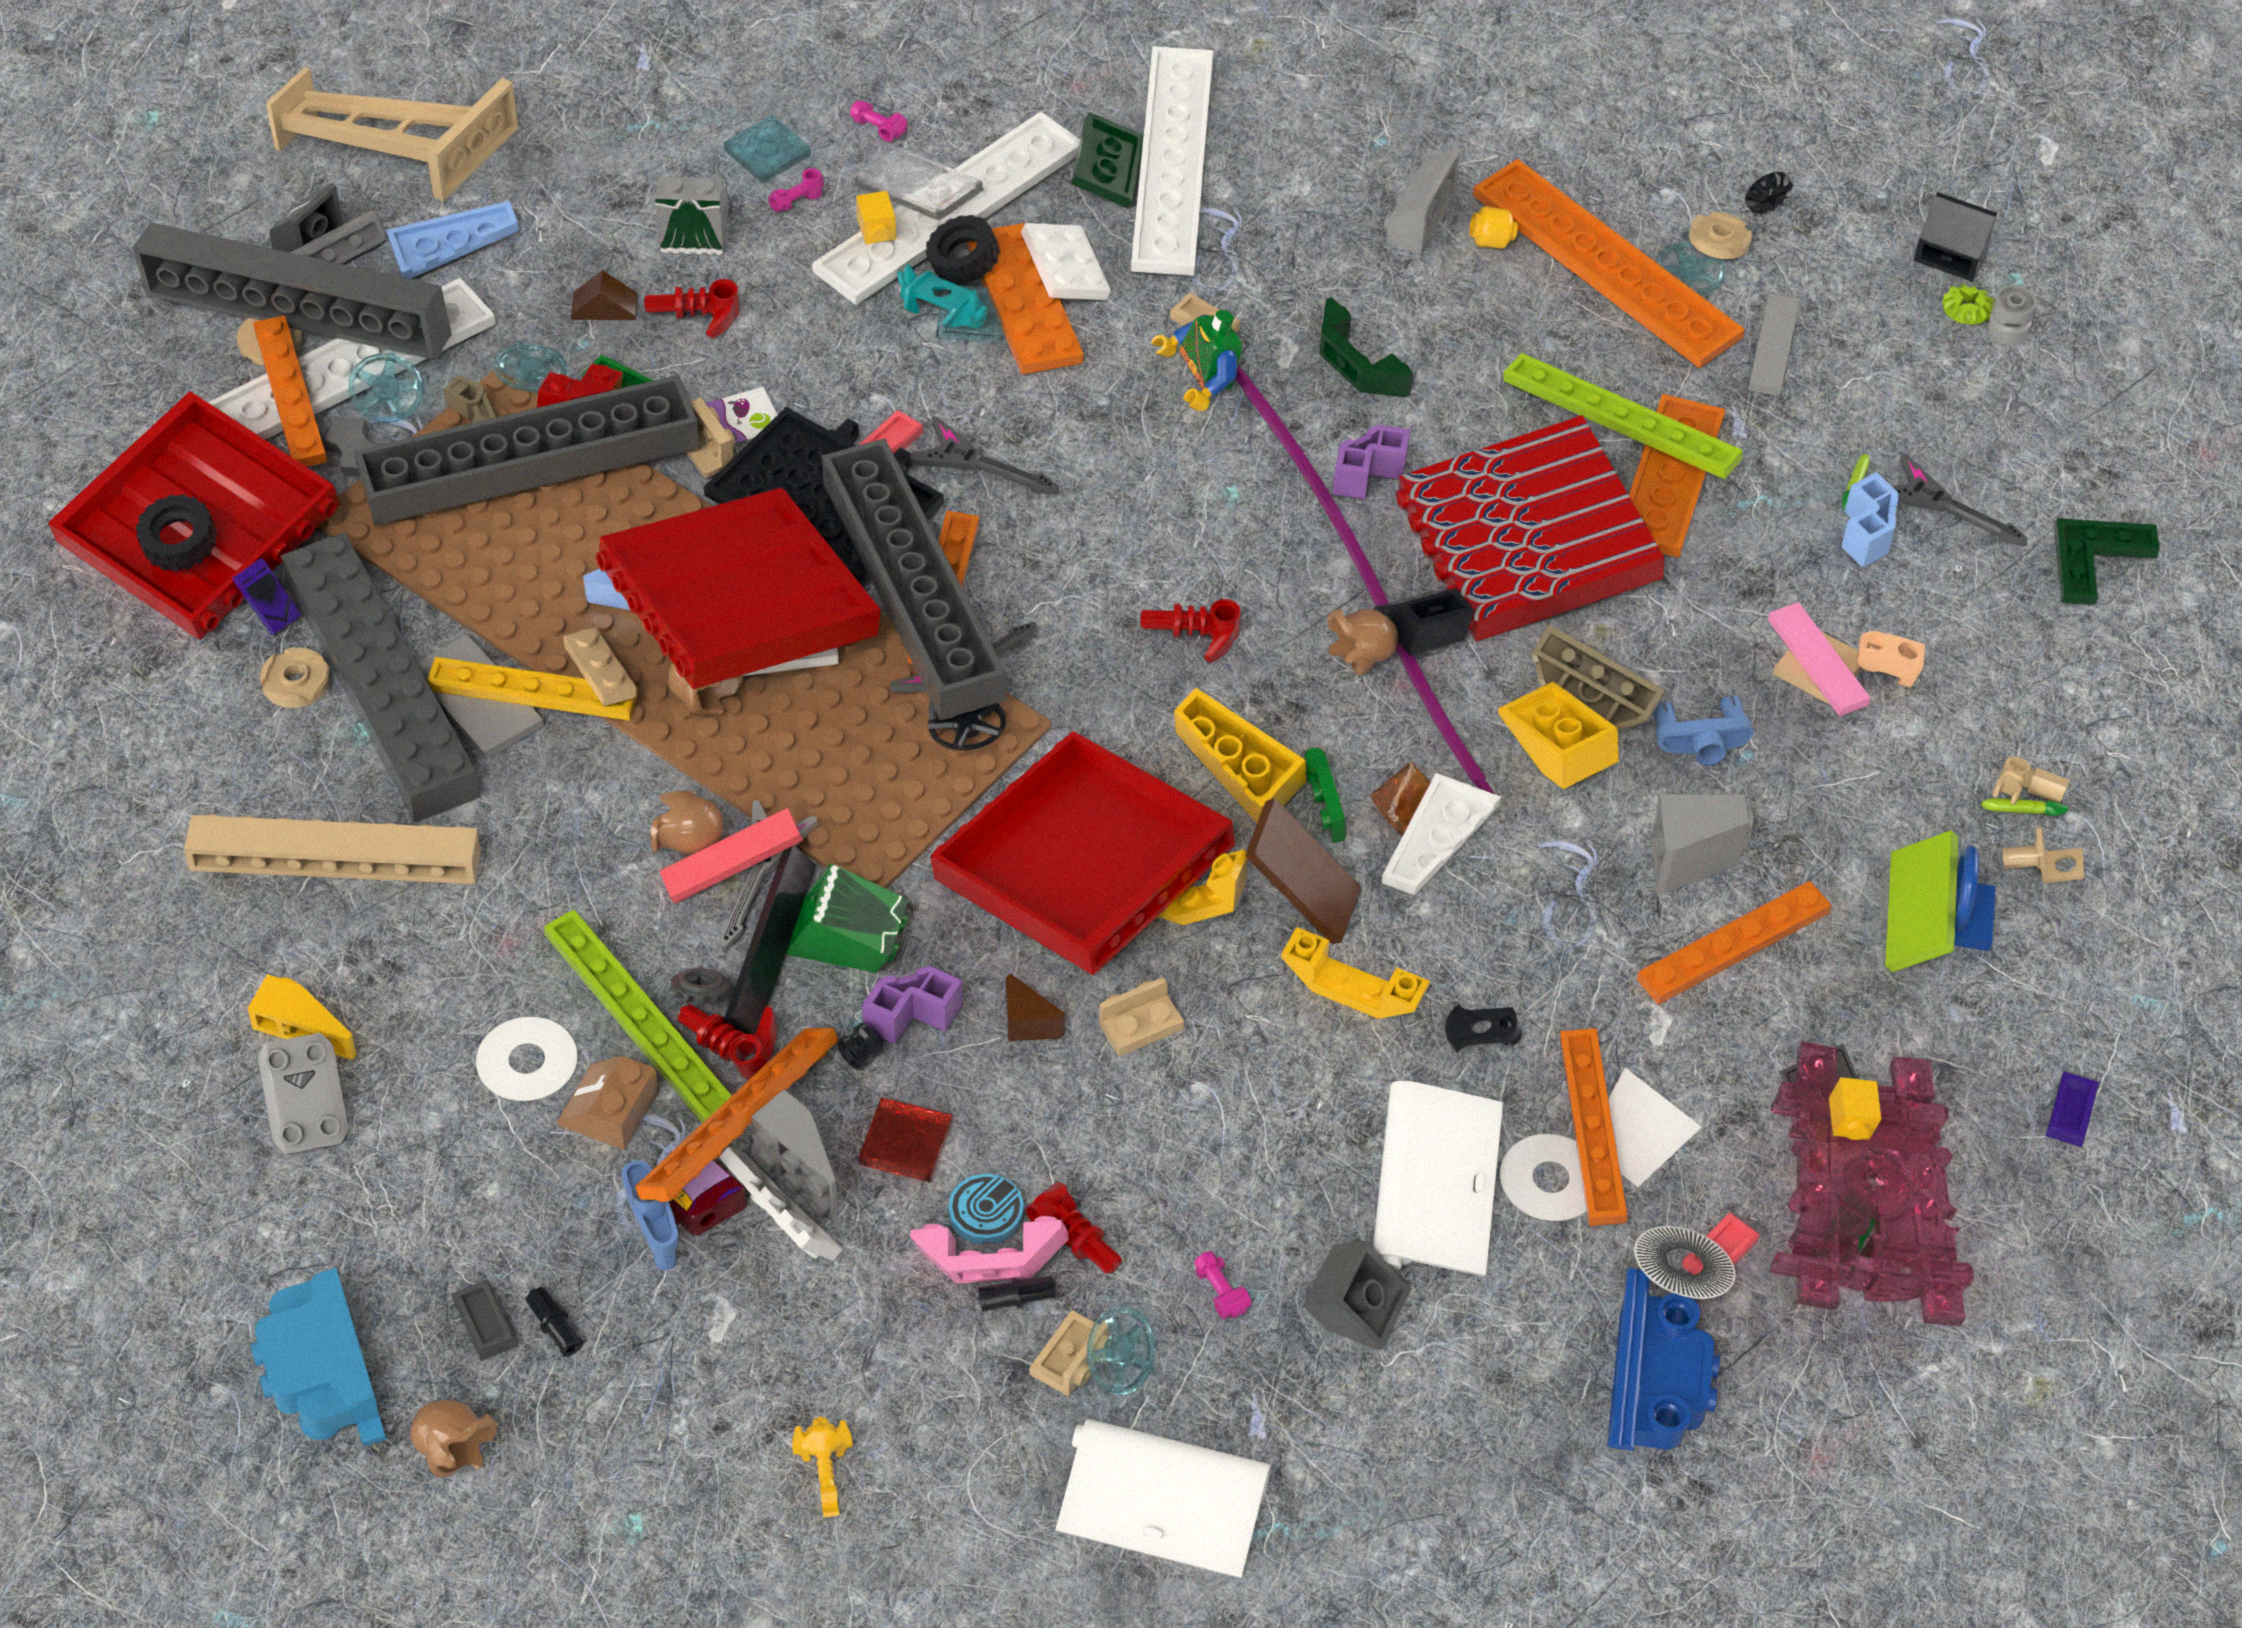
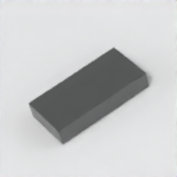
M487 1279L451 1293L452 1301L480 1361L517 1347L516 1339Z

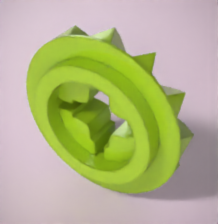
M1962 283L1958 288L1950 287L1948 293L1944 294L1942 306L1945 313L1954 321L1975 325L1983 323L1990 318L1994 298L1988 297L1987 290H1977L1976 284L1971 288ZM1963 300L1966 302L1974 301V305L1972 303L1963 304Z

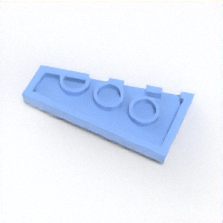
M506 201L388 229L386 232L401 277L411 279L518 232L519 227L511 203Z

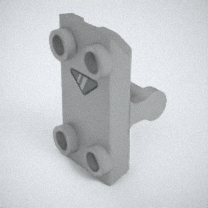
M322 1033L265 1043L259 1054L258 1064L274 1144L284 1154H291L342 1143L348 1130V1121L333 1044Z

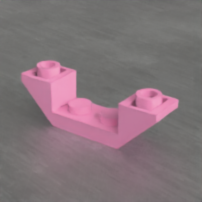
M1042 1216L1036 1218L1034 1222H1023L1022 1252L1015 1248H1002L997 1250V1253L982 1254L979 1251L968 1250L960 1252L959 1256H956V1239L949 1228L943 1225H924L922 1229L911 1230L910 1237L919 1251L955 1284L1004 1281L1011 1280V1278H1016V1280L1031 1279L1068 1241V1231L1062 1220H1057L1055 1217Z

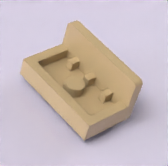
M700 397L690 401L698 422L700 448L686 451V454L702 476L708 478L717 474L733 459V447L736 446L732 432L728 428L724 429L720 424L715 409L713 407L709 408Z
M1071 1310L1030 1366V1375L1069 1397L1077 1385L1082 1387L1088 1381L1093 1370L1092 1365L1098 1356L1103 1358L1110 1350L1113 1343L1111 1321L1103 1318L1098 1325Z

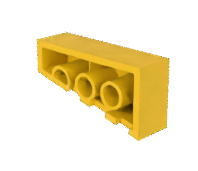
M1195 688L1174 710L1176 734L1256 823H1258L1266 801L1275 798L1284 807L1306 783L1305 759L1198 688Z

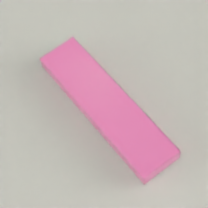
M1799 602L1769 613V623L1839 717L1869 706L1870 696Z

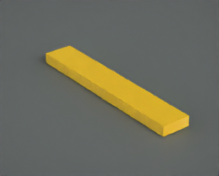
M441 657L434 658L427 678L432 692L628 721L631 719L638 697V687L636 686V698L603 706L584 678Z

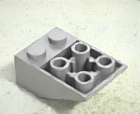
M784 1089L751 1117L754 1159L764 1171H772L778 1176L783 1186L790 1193H798L804 1198L810 1209L817 1216L822 1217L824 1215L835 1224L838 1221L836 1180L812 1113Z

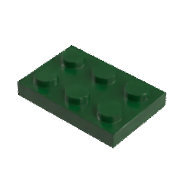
M1088 112L1083 122L1071 184L1128 208L1134 196L1144 135Z

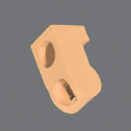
M1866 632L1859 639L1857 662L1866 671H1880L1898 677V684L1911 688L1923 669L1925 644L1888 633Z

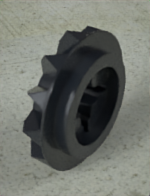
M1783 172L1766 174L1750 186L1745 196V203L1752 213L1758 212L1762 215L1767 210L1774 212L1775 207L1784 205L1783 200L1791 196L1790 190L1794 185L1789 176Z

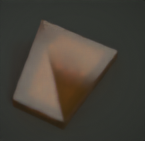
M1411 762L1407 763L1375 790L1370 797L1384 818L1403 837L1431 782Z

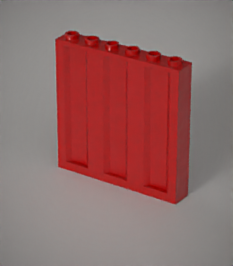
M189 391L48 522V525L58 544L189 634L201 640L208 632L213 631L219 622L232 609L237 608L245 598L232 580L235 575L263 558L270 570L273 571L282 563L281 555L294 551L303 541L309 539L317 527L327 518L334 515L341 503L332 483ZM180 494L191 498L193 496L200 503L203 502L206 505L217 530V536L215 537L217 542L211 550L212 553L209 557H205L202 563L196 564L187 570L173 571L167 569L166 571L160 569L159 566L155 567L145 557L136 536L138 534L136 524L139 523L138 518L140 514L145 512V508L148 505H152L160 498L163 499L169 495L180 496ZM187 521L175 522L161 531L160 539L165 544L180 543L193 534V526Z
M783 487L600 537L599 552L596 553L599 569L608 575L616 592H620L623 595L631 612L637 614L643 622L646 632L649 635L652 634L658 642L663 655L670 658L675 665L678 675L681 678L684 677L692 689L878 636L881 609Z

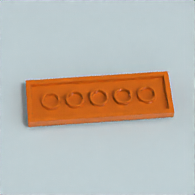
M1025 223L992 228L999 244L1000 254H998V261L993 265V269L987 272L981 278V281L1021 375L1082 364L1084 354L1059 298L1049 297L1021 234ZM976 241L965 242L969 253L977 246Z
M1662 394L1656 412L1718 438L1726 409ZM1645 444L1629 497L1662 554L1680 558L1707 471Z

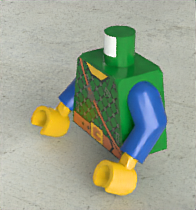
M1218 310L1215 315L1211 316L1204 314L1174 331V336L1171 338L1157 335L1152 340V345L1162 347L1156 354L1163 357L1173 356L1177 345L1180 344L1179 352L1202 388L1201 392L1195 388L1189 389L1184 395V401L1189 403V407L1196 411H1205L1208 408L1211 395L1215 397L1222 390L1232 389L1237 375L1242 342L1232 328L1234 316L1226 310Z

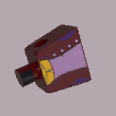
M713 1159L701 1170V1174L697 1178L689 1181L679 1191V1195L676 1198L668 1201L676 1226L680 1224L692 1236L701 1235L746 1208L745 1187Z

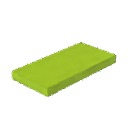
M1952 830L1891 852L1885 966L1891 972L1954 951L1959 836Z

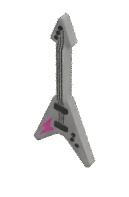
M758 800L752 803V825L767 818ZM815 816L796 823L803 839L817 826V818ZM783 851L751 866V872L729 920H724L721 923V949L723 952L727 951L744 934L742 924L764 876L779 864Z

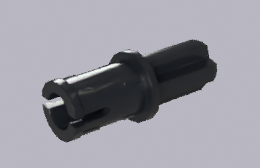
M1051 1276L1016 1282V1278H1011L1012 1282L978 1287L982 1312L1015 1305L1018 1309L1021 1308V1303L1053 1298L1056 1294L1054 1279Z
M544 1287L530 1290L526 1297V1303L540 1321V1330L543 1333L549 1334L564 1357L577 1353L582 1348L584 1342L567 1320L568 1313L564 1309H559Z

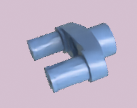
M1730 696L1720 701L1719 706L1724 718L1677 722L1674 707L1669 702H1665L1666 712H1664L1661 702L1652 714L1657 726L1655 734L1659 747L1671 753L1695 754L1696 760L1702 765H1714L1721 762L1726 756V750L1746 744L1752 738L1754 731L1750 719L1744 714L1742 701L1738 696H1733L1734 706L1731 703Z
M631 1161L621 1171L627 1199L636 1222L650 1250L653 1252L657 1268L664 1271L670 1270L677 1264L676 1248L679 1243L669 1202L639 1199L635 1186L653 1169L645 1161Z

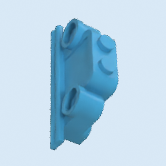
M337 1268L313 1275L310 1281L277 1291L269 1302L271 1315L265 1316L257 1322L255 1326L257 1342L250 1344L255 1365L260 1366L264 1364L266 1374L259 1376L265 1399L273 1397L276 1408L284 1414L299 1413L301 1430L311 1439H329L336 1435L342 1427L356 1423L363 1446L384 1441L386 1437Z

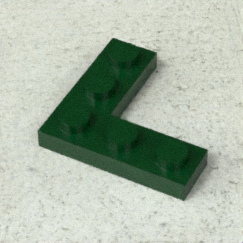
M2057 518L2054 531L2061 603L2095 605L2098 592L2094 554L2157 559L2160 550L2157 525Z

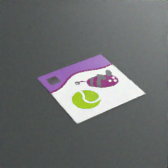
M764 387L706 403L709 408L713 407L723 428H728L732 432L735 443L753 439L777 416Z

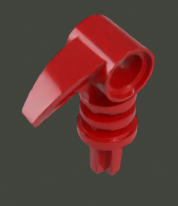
M719 279L710 285L709 292L707 293L705 287H700L699 293L694 292V287H689L688 293L684 294L681 286H675V294L645 296L644 307L648 313L676 311L677 319H683L685 311H690L691 317L696 315V310H701L702 316H707V313H711L713 319L706 331V335L715 338L725 332L740 313L738 286L732 280Z
M1230 599L1215 601L1210 607V612L1206 611V606H1201L1200 611H1195L1193 605H1189L1188 611H1183L1180 603H1174V611L1142 610L1140 626L1143 629L1173 630V637H1179L1181 630H1187L1188 636L1193 635V630H1199V636L1208 634L1213 641L1205 653L1204 659L1212 663L1224 656L1231 648L1233 642L1237 640L1240 629L1241 609L1235 601Z
M692 1004L683 1006L679 1010L678 1022L697 1034V1044L704 1049L710 1048L713 1053L719 1054L720 1058L725 1061L732 1060L743 1078L751 1079L770 1061L777 1036V1022L772 1007H765L758 1029L753 1035L735 1030V1027L724 1021V1017L720 1014H713L709 1017ZM755 1054L752 1059L744 1061L748 1055Z
M1062 1182L1052 1184L1026 1207V1214L1030 1222H1034L1036 1218L1042 1216L1055 1217L1057 1220H1062L1068 1231V1241L1064 1245L1071 1248L1072 1254L1077 1259L1089 1258L1105 1274H1113L1121 1265V1257L1102 1240L1104 1231L1097 1225L1092 1226V1223L1087 1218H1083V1215L1077 1210L1076 1204L1068 1193L1065 1184Z

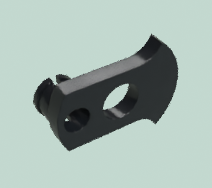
M1458 1004L1451 1010L1445 1023L1448 1043L1457 1053L1468 1045L1502 1043L1508 1046V1042L1515 1045L1522 1038V1032L1513 1007L1467 1010ZM1479 1021L1491 1023V1027L1485 1032L1476 1033L1472 1030L1473 1026Z

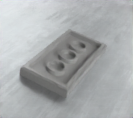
M468 634L417 661L426 681L435 657L494 665ZM433 692L446 716L485 760L544 727L543 719L532 706Z

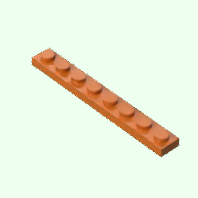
M804 1028L635 1186L639 1199L668 1202L679 1195V1191L689 1181L697 1178L707 1164L719 1157L725 1147L744 1133V1129L752 1123L751 1117L782 1090H787L796 1080L804 1077L807 1070L816 1061L827 1055V1051L838 1040L835 1029Z

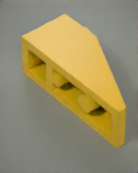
M266 975L247 1008L254 1030L283 1039L322 1033L333 1044L335 1055L354 1060L357 1054L352 1033L301 984H298L291 978Z

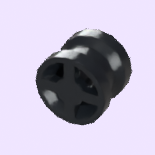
M865 1023L855 1026L850 1036L844 1035L836 1043L844 1060L857 1070L866 1065V1061L870 1056L876 1057L883 1052V1046L879 1037Z

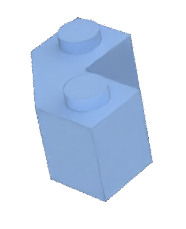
M1877 472L1851 485L1845 513L1851 519L1847 522L1841 547L1863 568L1889 553L1896 525L1895 516L1898 492Z

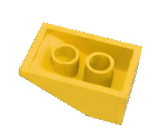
M1555 682L1540 687L1498 708L1499 716L1542 774L1562 789L1574 785L1619 762L1618 728Z

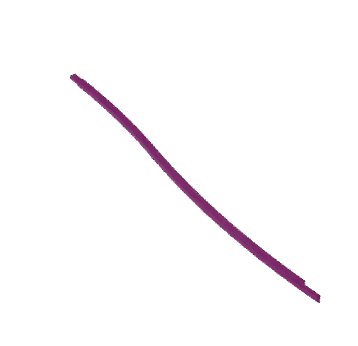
M1238 365L1235 380L1243 388V392L1278 437L1315 493L1356 565L1375 606L1388 603L1358 541L1319 475L1281 419ZM1398 642L1396 651L1414 687L1460 765L1477 788L1495 794L1444 713L1413 655L1409 656Z

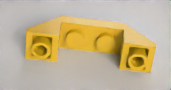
M1242 849L1220 855L1212 864V871L1206 884L1187 889L1158 917L1181 925H1187L1233 912L1246 885L1248 859L1245 857L1246 851Z
M1298 927L1294 930L1281 953V958L1312 992L1377 1019L1415 1012L1430 984L1429 980L1397 967L1388 982L1329 958L1330 940Z

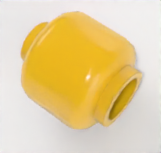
M1489 206L1482 207L1478 213L1474 212L1469 225V236L1474 238L1477 246L1496 250L1506 248L1510 240H1515L1518 231V224L1513 222L1512 213L1509 210Z

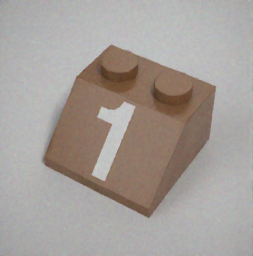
M624 1056L591 1064L557 1120V1124L625 1150L658 1094L656 1069Z

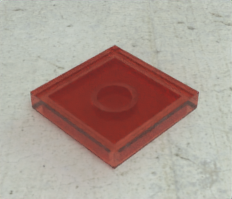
M881 1097L858 1157L859 1165L931 1183L952 1124V1114Z

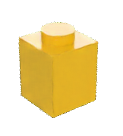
M887 190L857 195V221L865 245L896 240V216Z
M1840 1077L1829 1097L1833 1136L1848 1137L1851 1140H1869L1881 1121L1877 1081Z

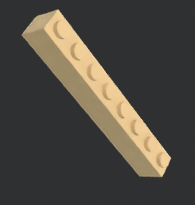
M213 814L205 816L191 815L184 845V853L189 871L475 884L481 852L477 828H467L464 826L437 827L426 824L416 826L397 825L394 823H360L357 821L331 822L320 819L310 821L290 820L287 818H254L251 816L225 817Z

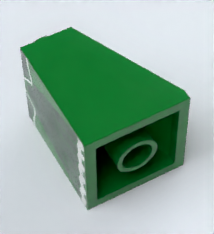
M831 863L806 893L786 954L877 973L885 962L891 963L897 954L899 944L895 940L897 934L900 935L908 920V915L904 913L908 899Z

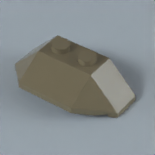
M1548 624L1531 652L1540 687L1555 682L1617 727L1618 731L1649 721L1666 693V690L1550 624Z

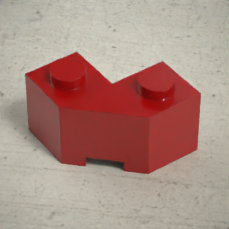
M591 363L581 381L569 378L563 374L549 372L538 390L537 408L621 389L623 372L611 369L605 365Z

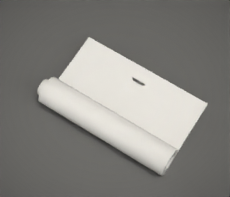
M1395 1081L1391 1083L1372 1249L1394 1271L1400 1270L1401 1265L1414 1261L1482 1277L1486 1275L1503 1102L1413 1081Z
M1088 1418L1084 1425L1077 1424L1072 1440V1447L1077 1448L1055 1529L1057 1532L1242 1579L1260 1504L1263 1502L1267 1489L1271 1464Z

